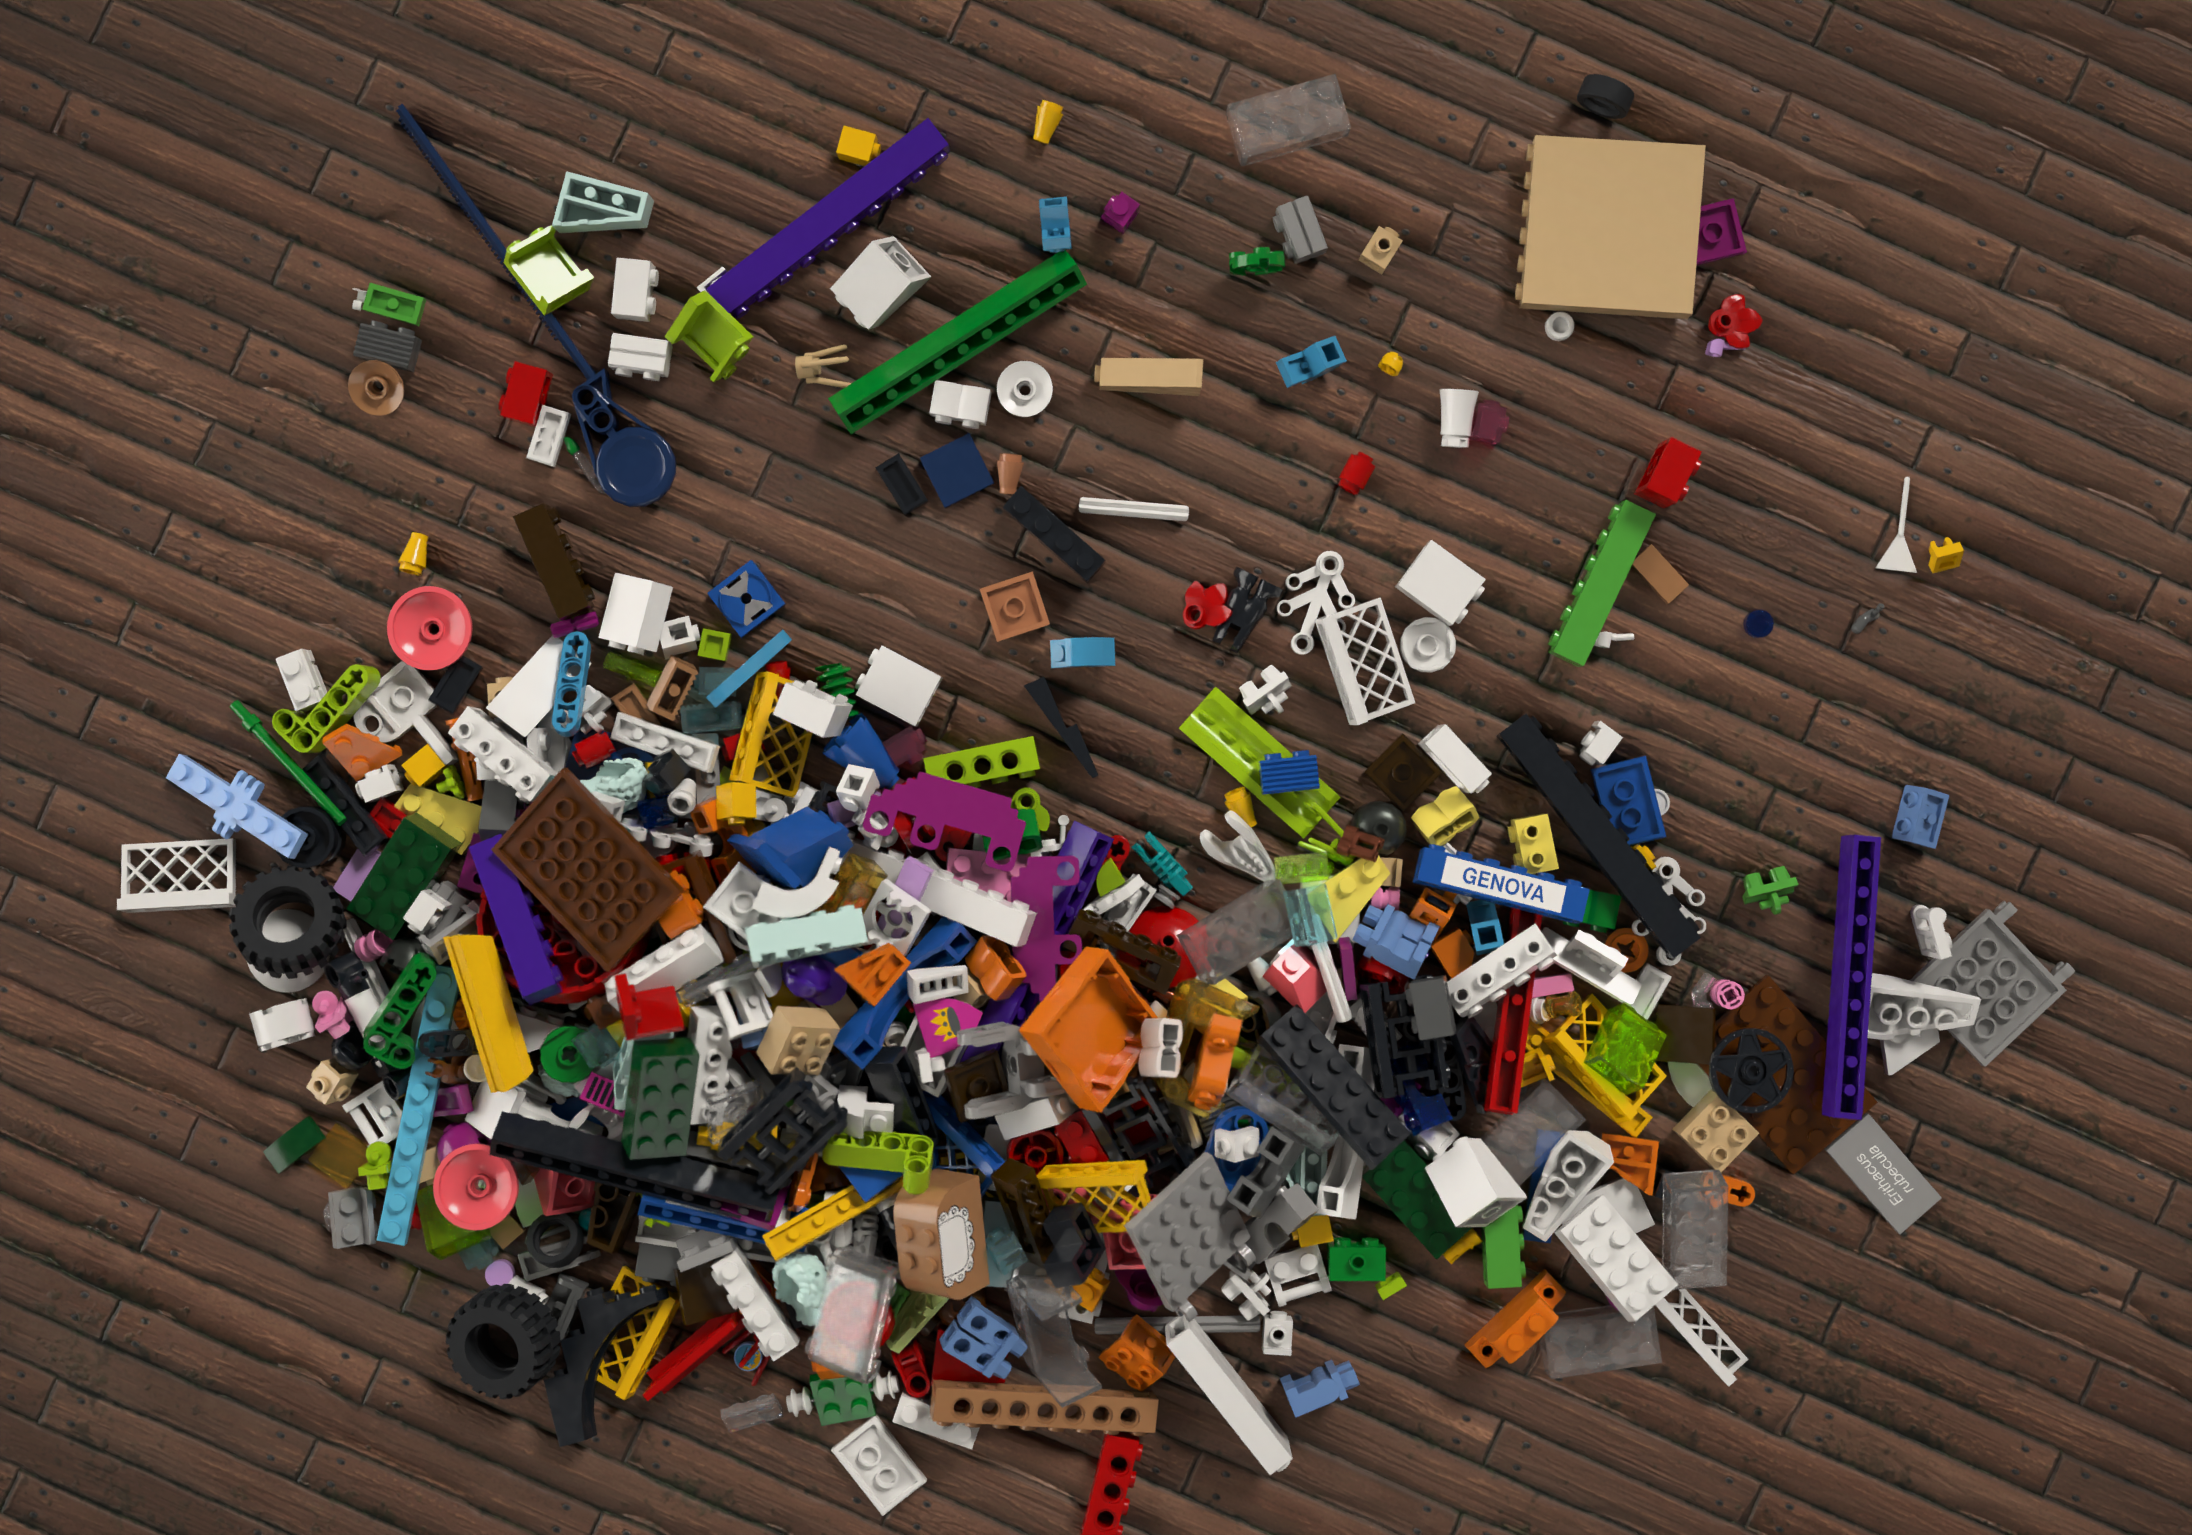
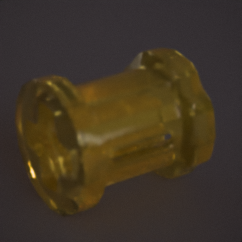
M1571 991L1567 995L1556 996L1555 994L1547 995L1545 999V1009L1551 1019H1557L1560 1015L1571 1014L1575 1017L1581 1014L1582 1002L1580 995L1576 991Z

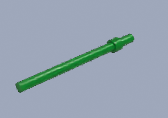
M239 700L234 701L230 708L242 720V726L249 733H254L338 826L343 825L347 821L346 816L262 726L263 722L255 714H251Z

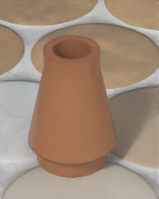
M1000 453L999 460H996L1000 485L999 493L1014 494L1024 462H1021L1022 455Z

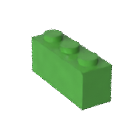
M1516 1205L1486 1227H1481L1484 1284L1488 1289L1522 1287V1278H1526L1525 1263L1520 1260V1251L1524 1250V1237L1522 1233L1519 1234L1518 1224L1523 1222L1521 1206Z

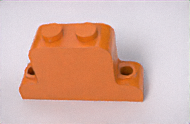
M1214 1013L1197 1045L1194 1059L1195 1068L1188 1101L1195 1102L1194 1106L1196 1108L1211 1110V1107L1216 1108L1222 1099L1228 1081L1234 1048L1239 1038L1242 1020Z
M1546 1269L1542 1270L1464 1344L1465 1347L1485 1368L1493 1365L1501 1357L1509 1364L1515 1362L1557 1322L1559 1317L1553 1311V1308L1565 1296L1566 1290ZM1552 1288L1553 1292L1545 1297L1543 1295L1544 1290ZM1485 1346H1491L1492 1349L1487 1354L1482 1353Z

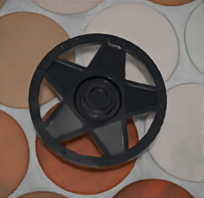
M1744 1028L1728 1034L1717 1044L1710 1058L1709 1077L1716 1095L1726 1105L1741 1112L1759 1113L1775 1107L1787 1095L1793 1081V1061L1787 1047L1778 1037L1765 1030ZM1756 1035L1769 1039L1779 1049L1762 1052ZM1739 1037L1737 1055H1720L1729 1042ZM1786 1064L1785 1080L1781 1090H1779L1772 1075ZM1716 1071L1731 1078L1727 1096L1719 1086ZM1753 1092L1768 1101L1765 1104L1754 1107L1742 1106L1744 1101Z

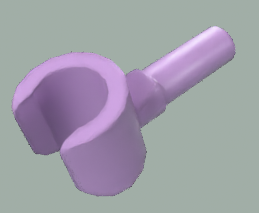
M1715 339L1707 343L1705 354L1712 357H1721L1723 349L1745 350L1746 348L1737 349L1722 339Z

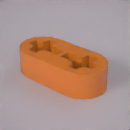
M1709 1172L1700 1181L1701 1191L1706 1196L1718 1201L1745 1207L1750 1205L1755 1198V1191L1751 1184L1738 1178ZM1717 1179V1183L1725 1186L1724 1190L1714 1189L1713 1193H1711L1712 1189L1708 1187V1183H1713ZM1743 1186V1190L1747 1192V1195L1741 1196L1740 1200H1738V1196L1730 1192L1731 1188L1741 1190Z

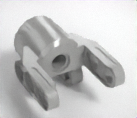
M997 1022L957 1032L958 1045L980 1047L1004 1041L1001 1063L1009 1088L1007 1092L971 1099L964 1105L966 1118L980 1119L1020 1110L1035 1098L1066 1092L1019 1032L1021 1027L1005 1022Z

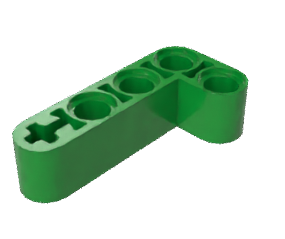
M425 952L418 953L411 958L364 1030L365 1051L395 1068H408L415 1060V1042L410 1036L402 1033L401 1030L436 978V961L430 954ZM418 969L422 970L421 973L419 974V981L417 980V978H418ZM404 989H411L415 993L411 996H403L400 992ZM390 1012H395L400 1015L398 1018L388 1019L385 1017V1015ZM375 1035H379L384 1038L380 1042H373L370 1040V1038ZM400 1048L409 1050L405 1055L395 1053Z

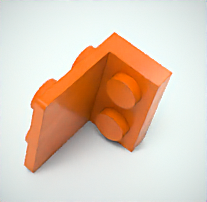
M1137 1314L1132 1317L1119 1339L1099 1355V1359L1104 1362L1108 1369L1118 1373L1126 1380L1130 1387L1141 1392L1164 1376L1176 1357L1167 1346L1166 1337Z

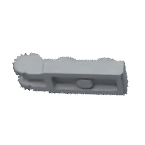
M588 1234L583 1235V1236H584V1242H583V1244H587V1236H588ZM570 1238L547 1244L540 1248L544 1254L555 1256L566 1249ZM599 1249L589 1250L579 1255L571 1264L561 1268H548L540 1264L528 1251L521 1252L517 1256L526 1282L579 1266L582 1262L601 1256Z

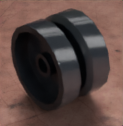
M298 807L288 810L281 816L308 834L295 859L287 858L276 850V853L284 862L297 868H312L330 864L340 856L345 847L346 832L334 822L322 807Z

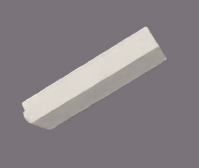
M1183 1314L1181 1317L1177 1316L1166 1324V1344L1269 1475L1275 1471L1280 1472L1290 1464V1460L1293 1459L1287 1435L1196 1320L1193 1319L1191 1322H1188Z

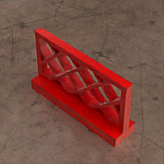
M738 1311L706 1321L647 1371V1375L653 1381L642 1394L643 1397L649 1401L660 1391L663 1394L667 1393L745 1327L742 1321L744 1318L743 1314H740Z

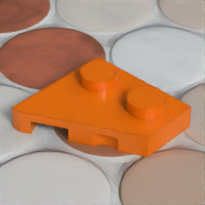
M345 724L322 737L325 747L356 782L364 778L365 773L379 769L381 766L402 756V749L399 746L394 745L391 747L379 741V737L370 733H363L358 728L349 724Z
M887 943L838 966L835 971L860 996L875 1007L911 962L894 945Z
M1602 1132L1601 1140L1610 1145L1614 1159L1610 1169L1643 1190L1647 1195L1653 1196L1659 1141Z
M814 1153L800 1172H794L787 1211L798 1213L805 1205L809 1204L811 1198L810 1185L819 1154Z

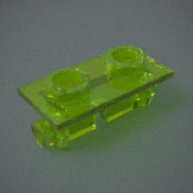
M1328 852L1274 857L1275 885L1329 880V874L1334 872L1333 862H1328Z

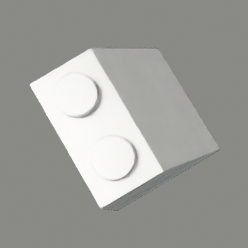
M892 236L872 241L830 289L836 294V300L842 306L848 307L855 315L856 322L869 330L879 327L918 291L931 276L902 244Z
M1467 1136L1459 1138L1453 1143V1148L1435 1155L1432 1158L1433 1162L1425 1167L1455 1227H1486L1527 1198L1523 1190L1480 1138H1468Z

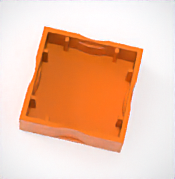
M1085 947L1021 1026L1019 1032L1078 1108L1101 1113L1123 1085L1131 1069L1139 1061V1055L1143 1048L1141 1043L1143 1021L1145 1018L1158 1017L1148 1003L1134 990L1129 977L1108 949Z

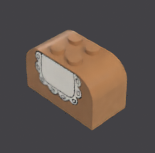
M936 1168L931 1171L929 1187L924 1193L910 1194L902 1187L896 1197L893 1214L899 1271L905 1287L912 1291L960 1300L989 1285L979 1176Z

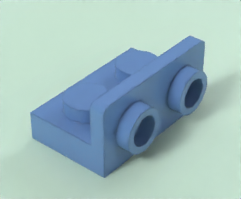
M1905 785L1892 838L1936 849L1949 795L1924 787Z

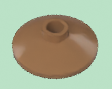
M377 360L362 362L352 370L349 376L348 390L350 397L358 408L368 414L375 416L390 414L403 401V381L398 372L385 362ZM376 381L382 383L383 390L376 387Z

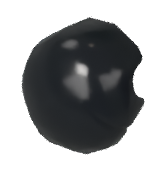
M350 1025V1030L341 1037L334 1039L331 1044V1052L334 1059L339 1065L348 1070H360L368 1065L373 1058L372 1055L365 1051L364 1038L356 1025Z

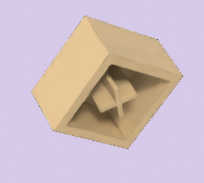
M777 1006L756 1053L770 1074H789L797 1067L805 1075H819L840 1028L825 1008Z
M1712 1090L1672 1129L1712 1169L1719 1173L1759 1134L1735 1109L1721 1101Z

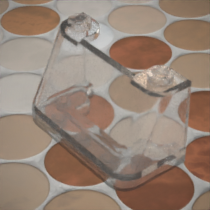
M839 1247L833 1254H828L825 1262V1270H828L813 1336H810L807 1340L805 1353L808 1354V1359L854 1381L868 1384L879 1373L881 1361L875 1359L881 1353L879 1346L890 1299L895 1294L896 1278L901 1279L899 1263Z

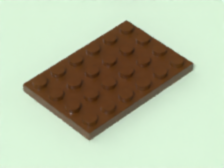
M563 768L491 849L607 972L612 971L685 891L568 768Z
M1765 975L1745 992L1744 1001L1738 1008L1725 1009L1715 1018V1047L1728 1034L1744 1028H1757L1768 1031L1778 1037L1787 1047L1793 1061L1794 1073L1791 1087L1784 1099L1775 1107L1764 1112L1745 1113L1736 1111L1759 1132L1758 1136L1784 1167L1794 1175L1857 1120L1822 1115L1827 1042L1769 975ZM1756 1035L1762 1052L1779 1049L1769 1039ZM1739 1037L1729 1042L1720 1055H1737ZM1697 1064L1710 1079L1709 1065ZM1786 1064L1772 1075L1779 1090H1781L1785 1080ZM1716 1071L1719 1086L1727 1096L1731 1078ZM1865 1087L1862 1116L1878 1103ZM1753 1092L1744 1101L1742 1106L1754 1107L1765 1104L1768 1101Z

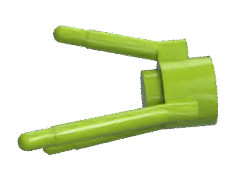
M1313 801L1311 806L1342 838L1344 831ZM1314 838L1308 839V842L1311 844L1303 841L1298 842L1300 847L1326 856L1335 862L1339 861L1345 866H1348L1356 857L1353 855L1347 857L1337 854V846L1340 841L1338 838L1334 839L1330 846Z

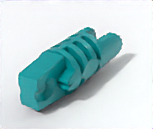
M1149 831L1144 837L1158 852L1154 857H1151L1143 846L1135 843L1131 848L1169 889L1174 887L1182 896H1185L1193 888L1184 877L1187 874L1186 870Z

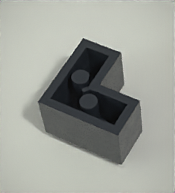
M1082 1202L1054 1207L1044 1221L1043 1226L1055 1248L1043 1266L1055 1288L1084 1284L1106 1247Z

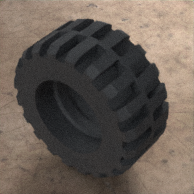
M288 865L287 870H282L280 866L271 868L272 873L266 875L262 871L255 875L256 881L253 883L247 881L242 886L244 893L242 895L236 894L233 900L236 908L230 909L229 918L232 922L229 924V929L237 948L244 959L250 965L253 964L257 971L263 974L268 971L270 976L280 979L282 974H285L288 979L298 977L297 973L303 972L305 976L314 973L312 968L318 965L320 968H323L328 964L326 958L329 955L335 957L338 953L337 943H343L345 938L343 929L347 927L343 905L333 886L329 885L327 879L322 875L316 876L314 871L308 868H304L300 872L296 866ZM298 902L313 908L315 913L314 920L310 928L299 938L289 942H274L264 937L262 933L264 922L268 915L277 907L287 903Z
M512 1284L489 1286L461 1306L454 1313V1317L448 1324L449 1332L446 1333V1344L449 1345L447 1354L449 1359L452 1358V1368L455 1373L459 1372L462 1376L460 1380L465 1385L469 1383L473 1386L472 1390L478 1394L484 1392L486 1397L494 1399L498 1396L500 1399H511L513 1396L519 1397L547 1375L556 1363V1358L560 1352V1346L557 1344L561 1342L560 1331H556L558 1323L555 1317H551L549 1313L551 1309L548 1305H543L539 1301L541 1298L535 1293L532 1295L527 1293L528 1289L520 1286L514 1289ZM489 1324L500 1326L512 1336L517 1345L518 1359L506 1356L497 1349L489 1334Z

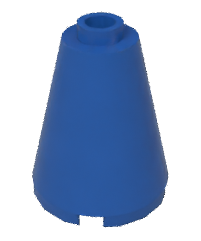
M860 713L849 721L851 725L843 729L840 736L833 737L827 743L823 754L845 769L848 764L874 769L880 784L879 789L881 790L884 787L890 789L899 780L897 776L899 768L868 719Z

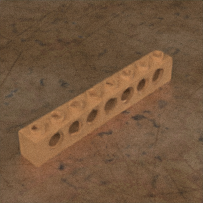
M933 1380L930 1415L932 1421L941 1426L964 1423L967 1427L978 1428L981 1427V1424H990L997 1429L1020 1426L1023 1430L1033 1431L1037 1427H1048V1430L1053 1432H1063L1067 1428L1075 1429L1079 1433L1103 1430V1433L1109 1435H1117L1119 1431L1130 1432V1434L1135 1436H1146L1147 1433H1155L1159 1399L1154 1392ZM957 1401H968L967 1406L964 1409H954V1405ZM986 1402H995V1407L991 1411L982 1410V1406ZM1013 1404H1023V1407L1019 1412H1010V1408ZM1044 1404L1051 1405L1050 1410L1046 1414H1038L1040 1406ZM1070 1406H1078V1410L1074 1415H1065L1066 1410ZM1097 1408H1106L1105 1413L1102 1416H1093V1413ZM1125 1409H1133L1130 1417L1126 1419L1120 1418L1121 1413Z

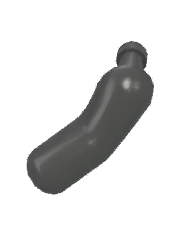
M1880 603L1875 609H1870L1859 616L1851 626L1852 632L1859 634L1869 622L1878 619L1880 616L1879 612L1884 609V604Z

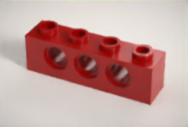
M1119 1431L1117 1435H1104L1080 1535H1122L1123 1526L1119 1525L1121 1515H1127L1130 1499L1126 1498L1128 1488L1133 1489L1137 1472L1132 1470L1134 1462L1140 1461L1143 1451V1444H1139V1436L1124 1431ZM1115 1457H1123L1127 1462L1122 1467H1116L1111 1461ZM1109 1484H1115L1120 1489L1115 1494H1109L1105 1491V1487ZM1103 1511H1108L1113 1517L1108 1521H1103L1098 1515Z

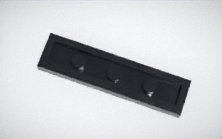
M318 754L302 769L346 816L347 821L341 827L363 856L369 857L389 839L324 754Z

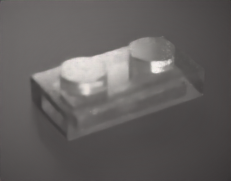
M774 1393L761 1395L757 1399L744 1403H735L730 1407L721 1409V1419L730 1433L783 1417L782 1406Z

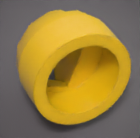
M1388 352L1382 357L1378 366L1383 372L1391 376H1397L1402 369L1403 359L1396 352Z

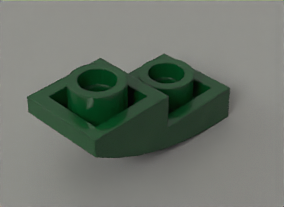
M308 1116L273 1142L263 1153L277 1173L280 1174L288 1170L302 1156L315 1149L326 1137L313 1118Z

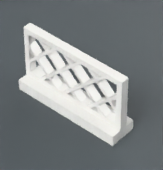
M1376 598L1329 616L1315 619L1349 725H1360L1368 722V720L1415 703L1381 598ZM1372 606L1376 607L1378 613L1375 625L1362 620L1366 609ZM1360 611L1357 617L1352 614ZM1347 616L1355 620L1349 634L1340 630L1337 622L1338 618ZM1360 623L1372 629L1366 643L1353 637ZM1376 632L1386 637L1387 644L1383 652L1370 646ZM1351 641L1364 647L1358 661L1350 658L1347 649ZM1368 650L1381 656L1375 670L1362 664ZM1385 658L1394 662L1396 670L1392 678L1379 672ZM1360 667L1373 673L1367 687L1357 682L1356 675ZM1377 676L1390 682L1383 696L1371 690ZM1394 684L1403 689L1406 700L1396 703L1388 699ZM1369 694L1381 699L1377 710L1371 713L1367 712L1365 701ZM1386 702L1391 704L1390 706L1384 708Z
M236 839L122 845L121 899H117V910L126 913L236 907L233 902L236 896ZM218 846H227V857L219 864L210 854ZM196 847L202 855L191 865L183 855L190 848ZM175 848H182L179 852L175 850ZM163 849H169L175 856L163 866L155 857ZM131 851H141L147 856L137 868L130 863ZM208 858L216 868L205 878L196 869ZM178 860L189 868L179 879L169 872ZM152 861L161 871L149 881L141 872ZM220 871L227 876V888L217 889L210 883ZM194 873L203 882L195 890L189 891L183 885V882ZM166 874L174 884L167 892H161L154 885ZM137 876L147 884L139 893L130 894V883ZM150 889H152L155 893L148 892L150 891Z

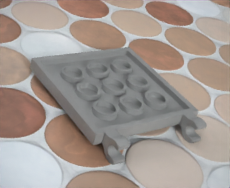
M2002 901L1995 908L1994 912L1990 909H1985L1952 940V948L1950 949L1952 957L1945 959L1933 958L1910 979V981L1976 996L1981 999L1974 1025L1947 1030L1984 1067L2067 991L2061 984L2075 972L2069 963L2066 962L2064 964L2060 961L2050 973L2003 924L2017 912V909L2011 902L2006 903L2005 901Z
M1204 1152L1125 1225L1165 1308L1172 1312L1175 1310L1179 1317L1184 1314L1188 1322H1191L1198 1314L1187 1298L1232 1255L1238 1262L1243 1259L1246 1266H1249L1256 1259L1253 1251L1245 1244L1251 1238L1237 1207L1226 1200L1230 1192L1213 1156L1207 1152Z

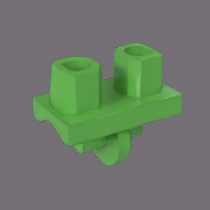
M1785 866L1771 869L1769 876L1772 883L1763 885L1760 873L1756 872L1746 875L1743 879L1745 893L1742 898L1744 904L1761 901L1759 902L1761 910L1770 908L1774 915L1781 913V905L1789 903L1786 894L1793 893L1794 887L1798 886L1796 877L1790 878Z

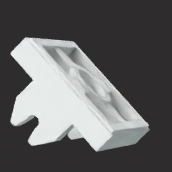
M884 879L863 915L868 945L874 943L877 945L876 948L890 943L906 956L932 910L888 879ZM887 899L888 905L896 904L897 906L889 907L882 900ZM876 910L885 915L887 924L883 931L876 922ZM891 910L901 913V924H895L891 921ZM909 911L912 914L913 923L907 920V913ZM901 927L909 932L903 938L891 937L894 929Z

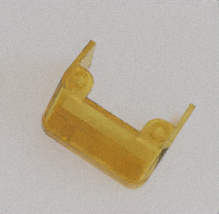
M1195 978L1181 981L1176 986L1166 1018L1180 1020L1182 1023L1183 1036L1178 1048L1181 1058L1180 1068L1195 1024L1201 1026L1209 1024L1213 1014H1217L1218 1010L1243 1021L1257 1013L1259 1006ZM1179 1073L1176 1078L1152 1077L1163 1096L1169 1102L1206 1119L1212 1118L1224 1110L1226 1104L1219 1102L1217 1107H1211V1110L1196 1108L1194 1106L1195 1102L1188 1101L1190 1094L1189 1082Z

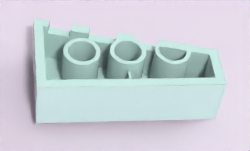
M847 905L837 908L838 912L826 914V911H817L810 913L809 917L805 918L788 917L776 923L769 924V922L754 924L752 927H746L745 930L753 967L757 968L868 945L861 908L855 909L854 905Z

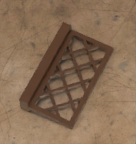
M701 850L661 865L668 873L672 872L673 868L683 865L687 873V880L692 885L688 889L689 893L696 895L703 906L717 890ZM704 908L705 912L703 915L704 921L709 926L708 932L710 935L712 933L713 938L718 942L724 962L719 965L725 963L728 965L738 961L743 954V950L732 942L728 926ZM659 921L654 924L662 944L666 945L671 941Z

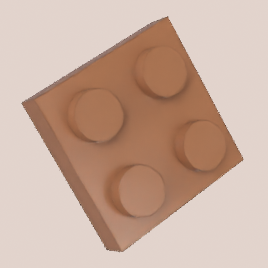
M1033 571L980 589L997 643L1050 625Z

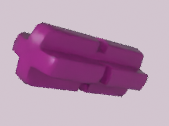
M596 612L574 617L573 620L570 618L551 624V632L554 638L566 636L576 632V630L583 631L598 626L599 618Z

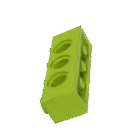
M1034 736L923 758L927 774L975 788L981 787L980 781L991 779L992 784L1008 781V775L1019 774V779L1036 776L1035 770L1040 769ZM1007 753H1014L1018 758V764L1013 769H1007L1002 763L1003 756ZM981 758L987 759L991 765L990 771L984 775L979 774L975 769L977 760ZM952 764H959L963 769V775L958 780H953L948 775V768Z

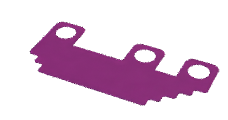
M919 772L917 779L908 778L906 785L895 784L893 791L884 789L882 796L871 795L863 828L870 833L888 836L892 832L897 811L916 816L910 836V841L915 846L929 850L936 849L939 845L944 825L991 838L985 859L986 864L989 867L1009 872L1014 868L1026 822L1017 818L1018 810L1011 808L1012 799L1009 797ZM882 811L887 814L889 822L884 829H875L871 825L870 818L874 812ZM923 825H930L935 829L936 836L930 843H923L918 839V829ZM1003 846L1009 849L1011 858L1007 864L999 865L993 860V852L997 847Z
M1075 856L1028 857L1027 867H1021L1019 869V876L1011 877L1010 879L1011 902L1013 903L1014 900L1024 902L1030 906L1029 910L1037 913L1026 945L1013 946V957L1025 970L1026 978L1022 982L1030 983L1031 992L1039 993L1040 1002L1056 984L1055 964H1072L1082 952L1080 936L1054 935L1053 886H1074L1078 884L1080 880L1079 860ZM1062 862H1069L1074 867V875L1069 880H1063L1057 874V867ZM1066 940L1073 941L1077 946L1076 955L1070 959L1064 958L1060 953V945Z

